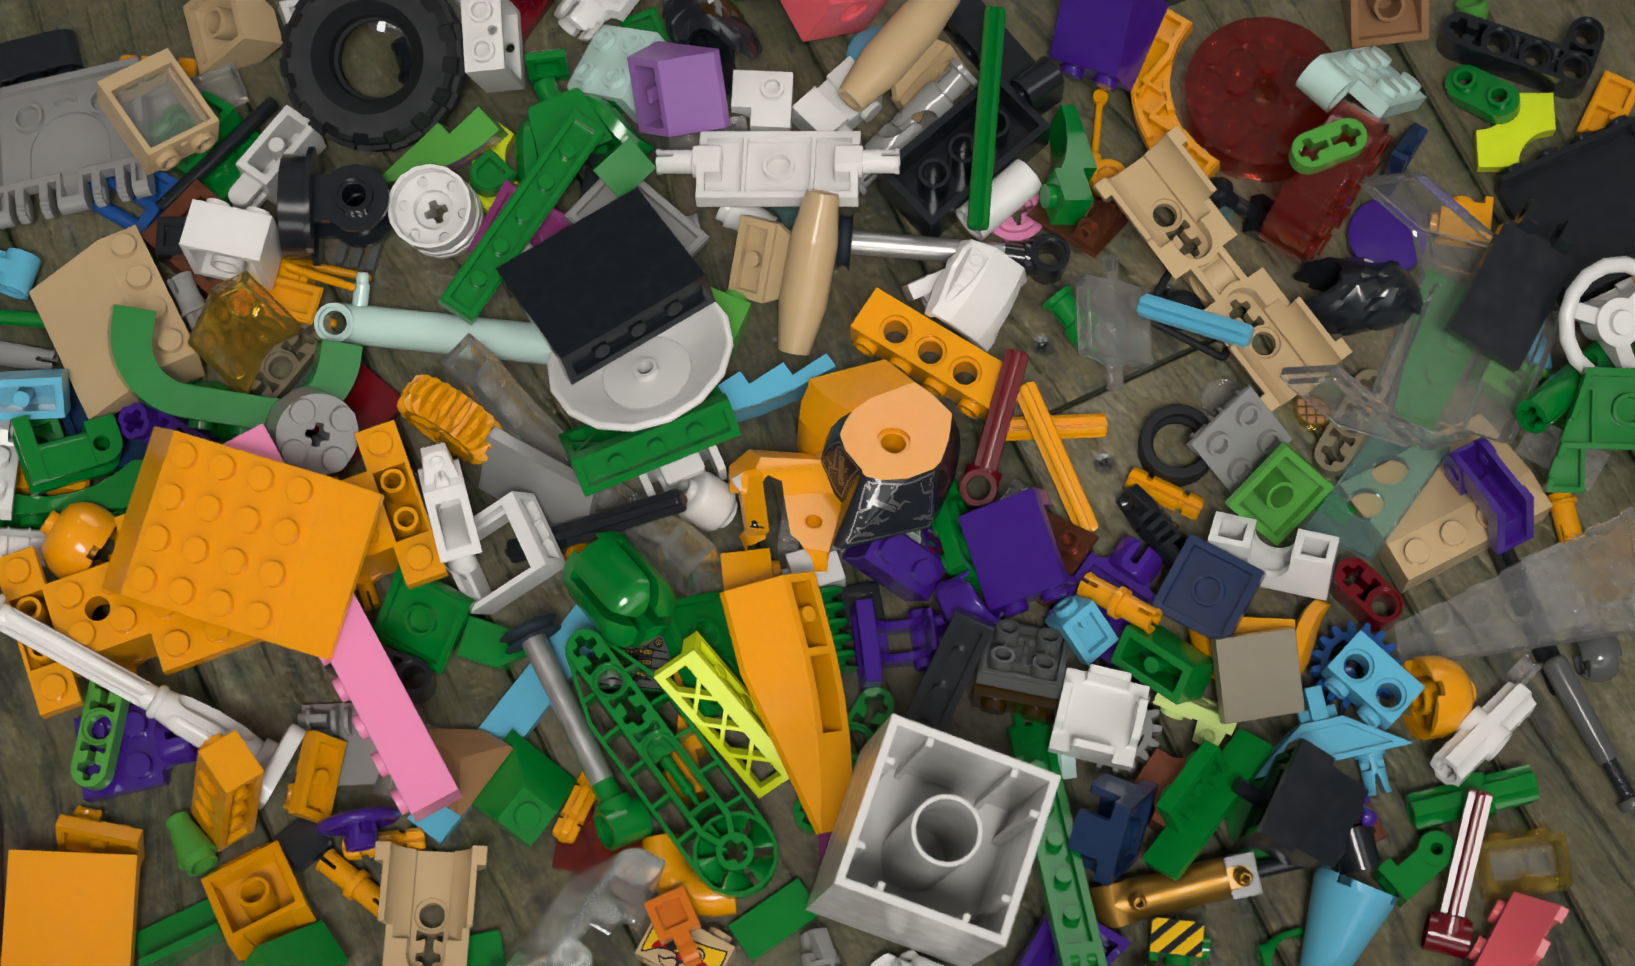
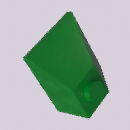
M511 730L503 742L509 744L513 748L471 806L526 849L531 847L559 811L574 785L577 784V780L518 733Z

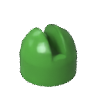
M1458 0L1455 3L1456 12L1469 13L1486 20L1488 18L1489 8L1487 0Z

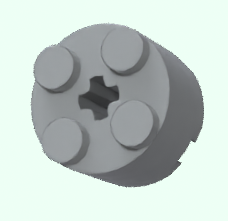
M310 386L292 390V392L279 399L273 405L267 418L266 429L286 464L322 475H328L343 470L357 448L358 443L354 433L359 432L354 412L346 403L324 389ZM315 425L320 428L318 434H314L311 438L305 435L307 429H314Z

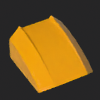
M278 839L261 844L216 867L200 878L225 939L239 961H245L256 946L317 921Z

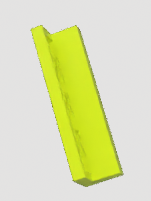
M698 631L683 640L682 653L654 672V678L760 799L787 781L789 776L746 687ZM684 666H687L697 678L696 688L677 686L670 676ZM701 683L707 690L700 689ZM689 698H695L694 704L689 700ZM699 699L717 701L724 709L722 719L704 717L698 710ZM727 715H729L733 720H727ZM715 728L721 729L720 734L715 730ZM725 730L744 732L750 739L749 749L730 747L724 740ZM754 745L759 749V751L753 750ZM741 759H747V763L745 764ZM752 760L770 762L777 772L760 782L750 770Z

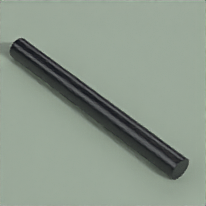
M267 97L155 202L157 208L163 213L196 179L202 182L279 109L276 101L271 97Z

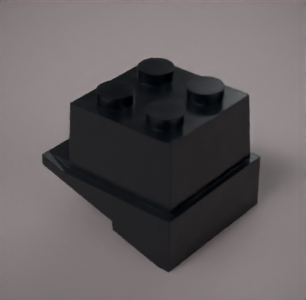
M1299 738L1288 743L1284 752L1274 757L1260 789L1241 777H1237L1233 781L1231 791L1252 804L1233 847L1238 851L1242 849L1261 850L1287 865L1334 869L1336 863L1340 861L1346 851V841L1353 825L1363 814V803L1369 791L1334 767L1335 757L1306 739Z

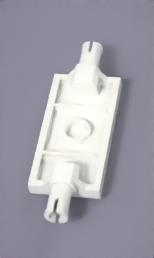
M861 131L700 132L699 145L693 146V150L657 149L656 173L657 175L692 174L693 178H696L695 199L697 207H800L806 189H818L838 194L839 207H858L860 178H863L864 174L900 175V148L864 149L863 145H861Z

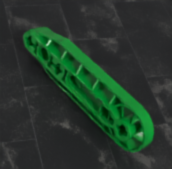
M591 629L575 631L567 640L565 656L589 730L705 887L713 894L727 899H746L761 892L773 879L778 866V844L769 825L692 721L655 680L654 672L619 647L612 645L598 632ZM586 646L589 650L593 649L596 661L599 664L595 670L587 656L584 654L580 655L579 649ZM614 654L626 661L630 666L624 668ZM641 672L655 682L663 694L649 702L632 677L636 673ZM578 676L590 691L586 698H583L577 679ZM609 677L618 678L623 682L618 692L613 694L602 692L600 685ZM627 701L635 715H642L644 722L642 725L637 726L636 723L629 722L626 709L623 707ZM668 701L688 726L687 729L675 736L656 712ZM597 702L615 725L603 737L592 724L587 710L588 707ZM693 734L713 760V762L700 770L681 746ZM623 736L640 760L628 771L608 746L609 743ZM673 752L708 799L701 803L694 794L695 788L687 781L676 766L673 758L669 756ZM660 762L679 786L682 794L685 797L689 796L696 806L691 812L688 811L658 770L656 764ZM718 768L738 794L737 797L726 804L723 803L706 780ZM646 769L665 794L653 805H651L632 779ZM744 802L752 814L733 810ZM671 803L690 828L679 839L675 838L657 813ZM717 810L719 815L710 818L701 828L698 822L706 815ZM747 821L753 823L748 836L742 834ZM713 826L718 828L723 837L718 834ZM696 838L693 844L692 861L682 846ZM731 847L737 852L745 849L746 851H743L744 861L738 863L735 859H731L727 862L725 860L729 858L727 850ZM773 847V855L755 857L754 849ZM750 871L759 882L756 886L747 876ZM727 875V877H726V879H725V882H724V884H723V887H722V889H721L720 886H721V884H722V882H723L725 876Z

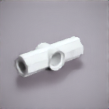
M1508 681L1482 708L1479 705L1475 707L1463 720L1455 735L1432 758L1430 765L1435 771V776L1446 785L1452 784L1459 787L1485 759L1488 762L1491 761L1506 745L1513 734L1512 732L1533 712L1537 704L1532 698L1531 691L1521 683L1513 684Z

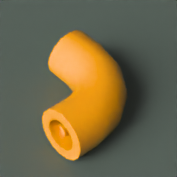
M666 834L654 835L642 840L644 864L651 885L660 895L684 886L696 916L719 917L737 914L735 899L718 896L705 887ZM673 834L676 839L682 836V834ZM727 875L725 876V878H724V880H723V882H722V884H721V886H720L721 889H722V887H723V884H724V882H725V879H726Z

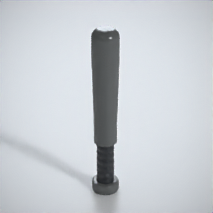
M1557 655L1548 659L1543 665L1544 672L1587 744L1597 765L1602 766L1614 790H1616L1617 795L1620 797L1619 809L1622 813L1634 809L1635 791L1627 780L1628 778L1624 774L1623 769H1621L1619 762H1617L1616 757L1618 754L1568 659L1564 655Z

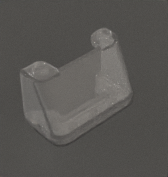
M629 848L572 875L505 966H592L593 960L589 949L579 942L590 925L607 935H610L613 929L621 924H632L631 927L639 931L648 918V913L643 903L655 898L666 861L647 850Z

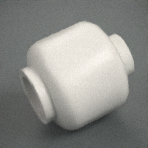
M704 471L678 484L677 488L682 489L684 495L688 498L687 510L678 514L685 521L703 531L711 532L726 527L733 520L737 511L736 494L729 492V485L725 481Z

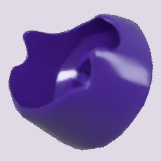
M969 570L937 584L936 600L942 615L948 623L956 607L994 624H997L1000 617L1004 614L1002 610L990 613L978 598L976 590L972 585L964 581V578L970 573Z

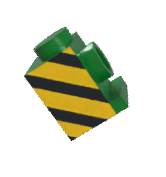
M1152 917L1148 927L1145 965L1155 966L1158 960H1165L1164 966H1190V963L1208 962L1211 937L1203 935L1204 923Z

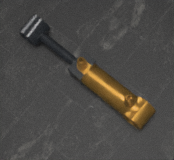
M1361 823L1353 825L1346 841V851L1340 861L1336 863L1339 873L1356 872L1381 865L1372 826L1367 827ZM1243 849L1218 855V858L1192 863L1178 881H1174L1160 872H1153L1132 878L1117 879L1110 886L1101 883L1089 887L1097 922L1108 929L1133 924L1142 919L1227 899L1237 900L1263 894L1260 878L1307 867L1287 865L1276 858L1256 862L1253 851Z

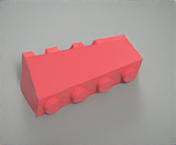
M1513 892L1505 901L1498 898L1486 921L1492 924L1485 938L1479 935L1467 955V958L1473 961L1471 966H1537L1551 944L1549 939L1546 938L1549 930L1558 923H1563L1569 909L1517 892Z

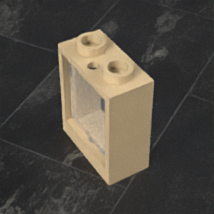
M168 48L97 81L98 105L148 176L159 170L167 171L173 168L181 159L193 153L200 154L206 152L218 141L219 119Z

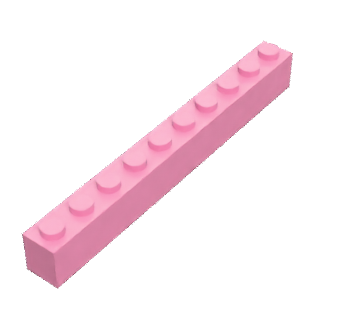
M263 423L222 444L285 463ZM353 594L332 661L320 657L319 659L323 666L332 663L338 677L331 681L343 703L349 700L352 701L358 714L351 717L362 740L371 737L377 749L375 753L371 754V757L382 778L389 774L391 775L397 789L390 793L401 814L404 815L410 812L415 821L418 822L463 798L357 597Z

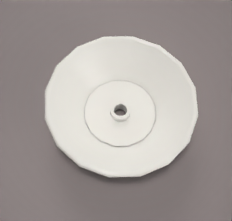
M714 302L573 385L564 375L557 357L551 350L547 361L551 393L569 416L599 430L635 432L670 423L701 404L724 377L734 346L729 317L717 302Z

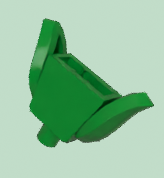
M554 77L543 78L533 85L539 103L527 108L528 118L519 124L514 137V154L519 184L573 108L607 130L592 154L605 155L613 148V144L615 146L625 136H628L646 156L655 149L642 139L618 110L604 98L595 94L584 95L579 88H573L561 93Z

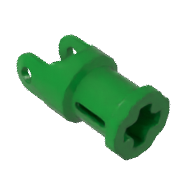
M1067 285L1042 305V308L1045 312L1051 311L1065 329L1063 334L1082 357L1089 359L1093 355L1092 349L1083 338V332L1093 333L1103 345H1109L1111 337L1092 311L1087 312L1072 294L1074 289L1071 285Z

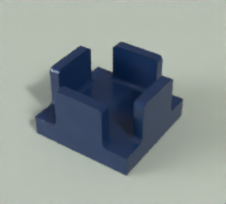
M1103 773L1092 782L1090 792L1101 797L1097 813L1084 808L1077 812L1068 848L1081 854L1085 868L1095 871L1094 881L1110 886L1137 861L1158 784L1145 779L1134 784L1108 773Z

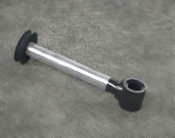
M841 212L836 271L839 266H846L849 272L850 254L947 262L956 253L960 242L964 240L853 230L854 213L850 217H845ZM1052 233L1043 234L1035 240L1026 239L1024 245L979 241L1001 250L1025 268L1026 276H1030L1037 283L1044 285L1054 284L1064 276L1070 258V247L1066 240ZM1045 253L1052 254L1056 257L1058 263L1046 265L1040 261L1038 256Z

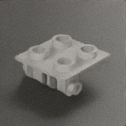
M1250 385L1242 391H1234V396L1223 405L1224 409L1218 407L1216 409L1218 415L1215 418L1210 415L1207 418L1209 424H1204L1198 431L1189 435L1191 440L1186 444L1196 456L1199 455L1231 495L1282 442L1289 443L1292 440L1291 436Z
M353 703L302 705V713H298V726L307 731H319L347 742L338 786L386 784V776L382 778L371 757V754L377 751L371 737L362 740L351 717L358 714Z

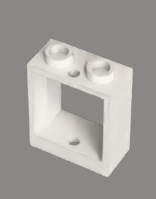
M460 0L465 73L486 93L525 89L520 11L510 0ZM510 44L514 45V51L508 53L506 51L507 46Z
M511 491L475 515L474 521L479 541L510 521L530 568L492 592L477 558L475 560L478 565L477 568L471 573L463 575L453 572L451 561L444 562L446 569L452 573L459 591L476 600L471 614L489 615L496 613L564 569L566 563L535 494Z

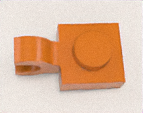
M680 886L643 903L661 945L674 940L684 966H696L702 963L690 934L700 929L701 925L684 886Z

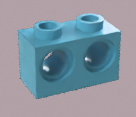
M1361 630L1321 673L1326 679L1324 684L1331 693L1342 700L1347 697L1359 708L1357 714L1366 724L1375 729L1379 726L1384 731L1397 720L1425 688ZM1346 660L1357 661L1362 666L1363 677L1361 679H1353L1346 674L1344 670V662ZM1385 688L1393 693L1395 696V706L1393 708L1383 707L1377 701V689Z

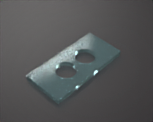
M1384 419L1305 526V530L1340 537L1338 547L1372 561L1444 461V456L1450 453V446L1388 419ZM1393 460L1404 464L1409 473L1402 482L1387 485L1378 482L1373 477L1372 471L1377 464ZM1371 493L1380 497L1385 506L1378 515L1370 518H1361L1350 512L1348 503L1356 495Z

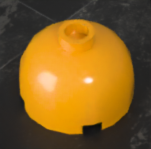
M89 502L70 504L60 514L52 510L39 530L45 534L40 549L42 560L48 570L59 579L87 570L98 550L102 549L116 526L114 517L116 516L109 510Z
M1445 656L1412 657L1414 660L1405 661L1402 667L1425 686L1423 691L1408 706L1410 716L1401 715L1410 734L1418 740L1437 739L1455 734L1463 720L1472 711L1473 704L1476 701V688L1473 682L1470 681V678L1460 664Z

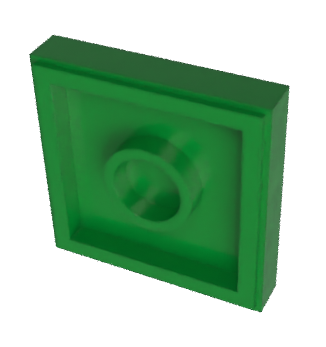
M398 565L373 629L380 643L393 650L421 659L427 663L432 671L441 675L446 672L476 600L439 580L409 590L400 565Z

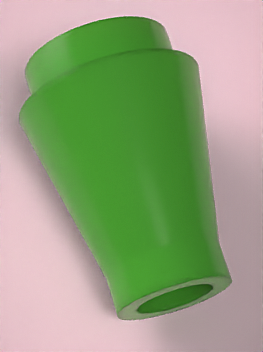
M178 812L167 819L165 826L170 834L178 868L181 871H185L189 877L200 876L211 870L218 862L216 856L217 847L194 823L188 812Z

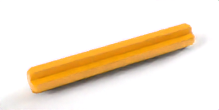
M1034 381L1022 384L1017 402L1071 523L1092 533L1099 528V523L1040 390Z

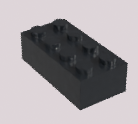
M1002 76L1000 81L993 178L1015 159H1020L1024 163L1032 159L1048 145L1051 125ZM978 86L900 150V175L877 174V189L922 236L939 237L959 220L956 215V209L969 199Z

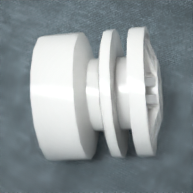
M426 164L413 167L402 174L390 190V204L388 208L390 224L400 238L429 257L446 259L459 256L468 250L485 218L482 201L474 189L458 174L445 166ZM442 207L446 211L443 214L444 221L438 223L434 218L438 216L437 209Z

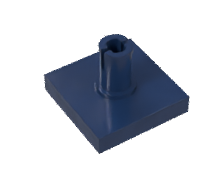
M1190 533L1151 606L1161 609L1162 615L1208 639L1232 636L1264 580L1266 573Z

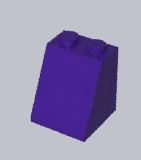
M1061 0L1049 57L1061 67V74L1067 78L1081 81L1082 77L1092 79L1096 86L1107 91L1114 92L1116 87L1131 92L1169 4L1165 0Z

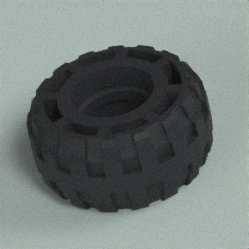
M299 0L294 6L295 10L289 22L285 23L281 41H283L282 57L279 59L281 77L284 78L288 90L287 95L295 110L302 117L308 118L310 120L308 125L321 136L341 146L355 150L371 152L394 151L416 144L436 124H444L451 113L456 110L463 96L462 93L468 75L465 73L462 24L454 8L447 0ZM376 21L387 22L400 29L408 38L413 51L412 70L404 86L389 96L378 98L368 97L356 91L347 82L342 68L343 48L349 36L359 26Z

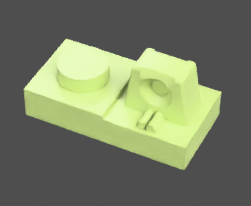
M1157 692L1153 701L1154 704L1160 706V711L1173 719L1183 720L1185 717L1190 720L1192 718L1197 720L1192 741L1199 745H1202L1206 739L1219 746L1226 733L1232 736L1237 723H1220L1218 702L1205 696L1176 705Z

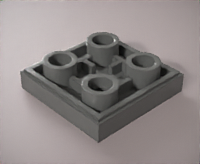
M1010 619L999 620L995 624V629L981 656L976 683L1060 700L1069 645L1061 633L1054 628H1038L1018 624Z

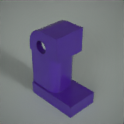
M1482 436L1444 456L1445 477L1460 496L1468 493L1488 518V544L1497 556L1534 537V496L1525 485H1521L1497 455L1494 446L1485 437Z

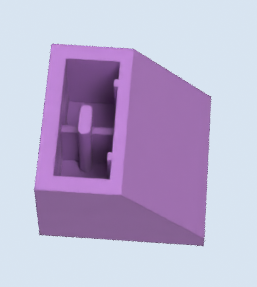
M657 41L627 57L639 133L673 137L730 126L719 49Z

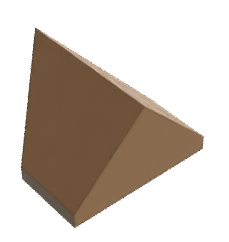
M426 728L463 798L446 806V808L462 817L513 748L480 729Z

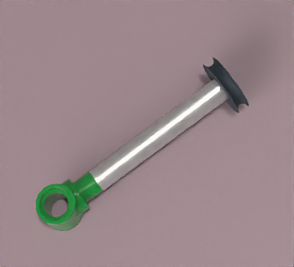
M545 614L513 628L500 639V642L507 643L506 654L525 650L599 803L595 808L596 812L594 814V825L597 835L607 850L614 851L651 835V817L646 806L638 797H631L629 792L622 793L595 736L589 730L585 715L548 641V638L556 634L562 625H555L553 623L556 614Z

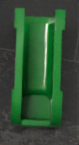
M114 414L84 421L81 433L37 444L28 415L12 418L10 423V436L31 497L107 476L113 473L119 466L123 443Z

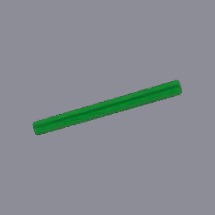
M987 6L984 9L967 227L970 230L985 231L989 228L1006 10L1001 6Z

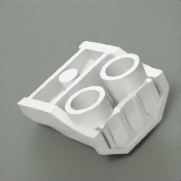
M973 239L961 241L956 253L948 259L946 268L937 278L924 314L929 317L938 318L975 344L976 347L988 352L996 340L999 329L1009 315L1021 286L1027 282L1025 268L994 246Z

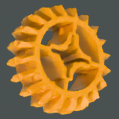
M416 375L411 382L407 383L401 392V397L397 401V407L402 417L408 420V424L415 427L419 433L435 444L445 442L449 452L453 456H458L463 461H469L472 464H482L483 461L488 460L485 453L491 448V445L486 442V438L494 426L502 430L500 423L494 420L493 415L486 412L484 407L478 405L472 398L453 388L450 384L440 381L437 377Z

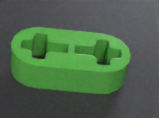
M1343 118L1304 132L1294 140L1289 150V162L1297 172L1310 175L1353 160L1360 155L1367 143L1368 135L1366 128L1356 119ZM1342 132H1345L1347 137L1355 136L1356 138L1352 147L1347 142H1341L1333 145V143L1339 140ZM1304 146H1307L1309 151L1323 147L1317 153L1314 161H1311L1309 156H1300Z

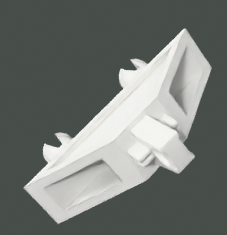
M445 442L423 447L420 449L422 467L418 468V474L440 562L451 561L452 570L456 574L471 573L478 566L474 554L482 553L459 458L452 459Z

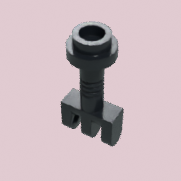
M1209 178L1217 189L1209 197L1218 209L1226 206L1245 217L1243 233L1259 242H1270L1272 232L1266 228L1274 227L1275 217L1270 214L1277 213L1279 204L1264 194L1251 196L1249 202L1233 192V184L1227 178Z

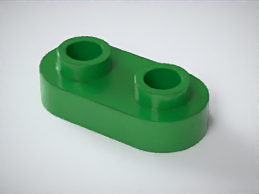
M1461 65L1455 67L1448 73L1445 79L1446 95L1449 101L1488 122L1505 124L1515 119L1520 112V94L1516 87L1475 66ZM1462 80L1472 81L1467 85H1462L1459 83ZM1497 96H1503L1506 98L1504 101L1501 102L1493 100Z

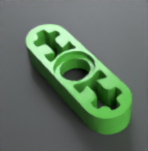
M91 680L89 681L72 758L71 776L78 785L96 791L107 787L114 777L130 702L111 691L109 694L104 692L102 686ZM100 703L104 706L109 704L115 707L114 712H111L105 708H98V705ZM102 717H108L111 721L109 735L104 739L96 740L92 734L94 723ZM93 745L99 749L106 750L104 754L99 751L95 753L89 750V746ZM94 763L101 766L99 774L94 773L92 776L85 774L86 766H93Z

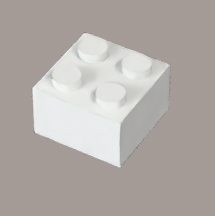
M208 198L206 202L192 199L179 245L194 274L273 290L283 256L279 231L273 216L266 210L258 207L249 206L246 207V210L234 208L227 202L216 198Z

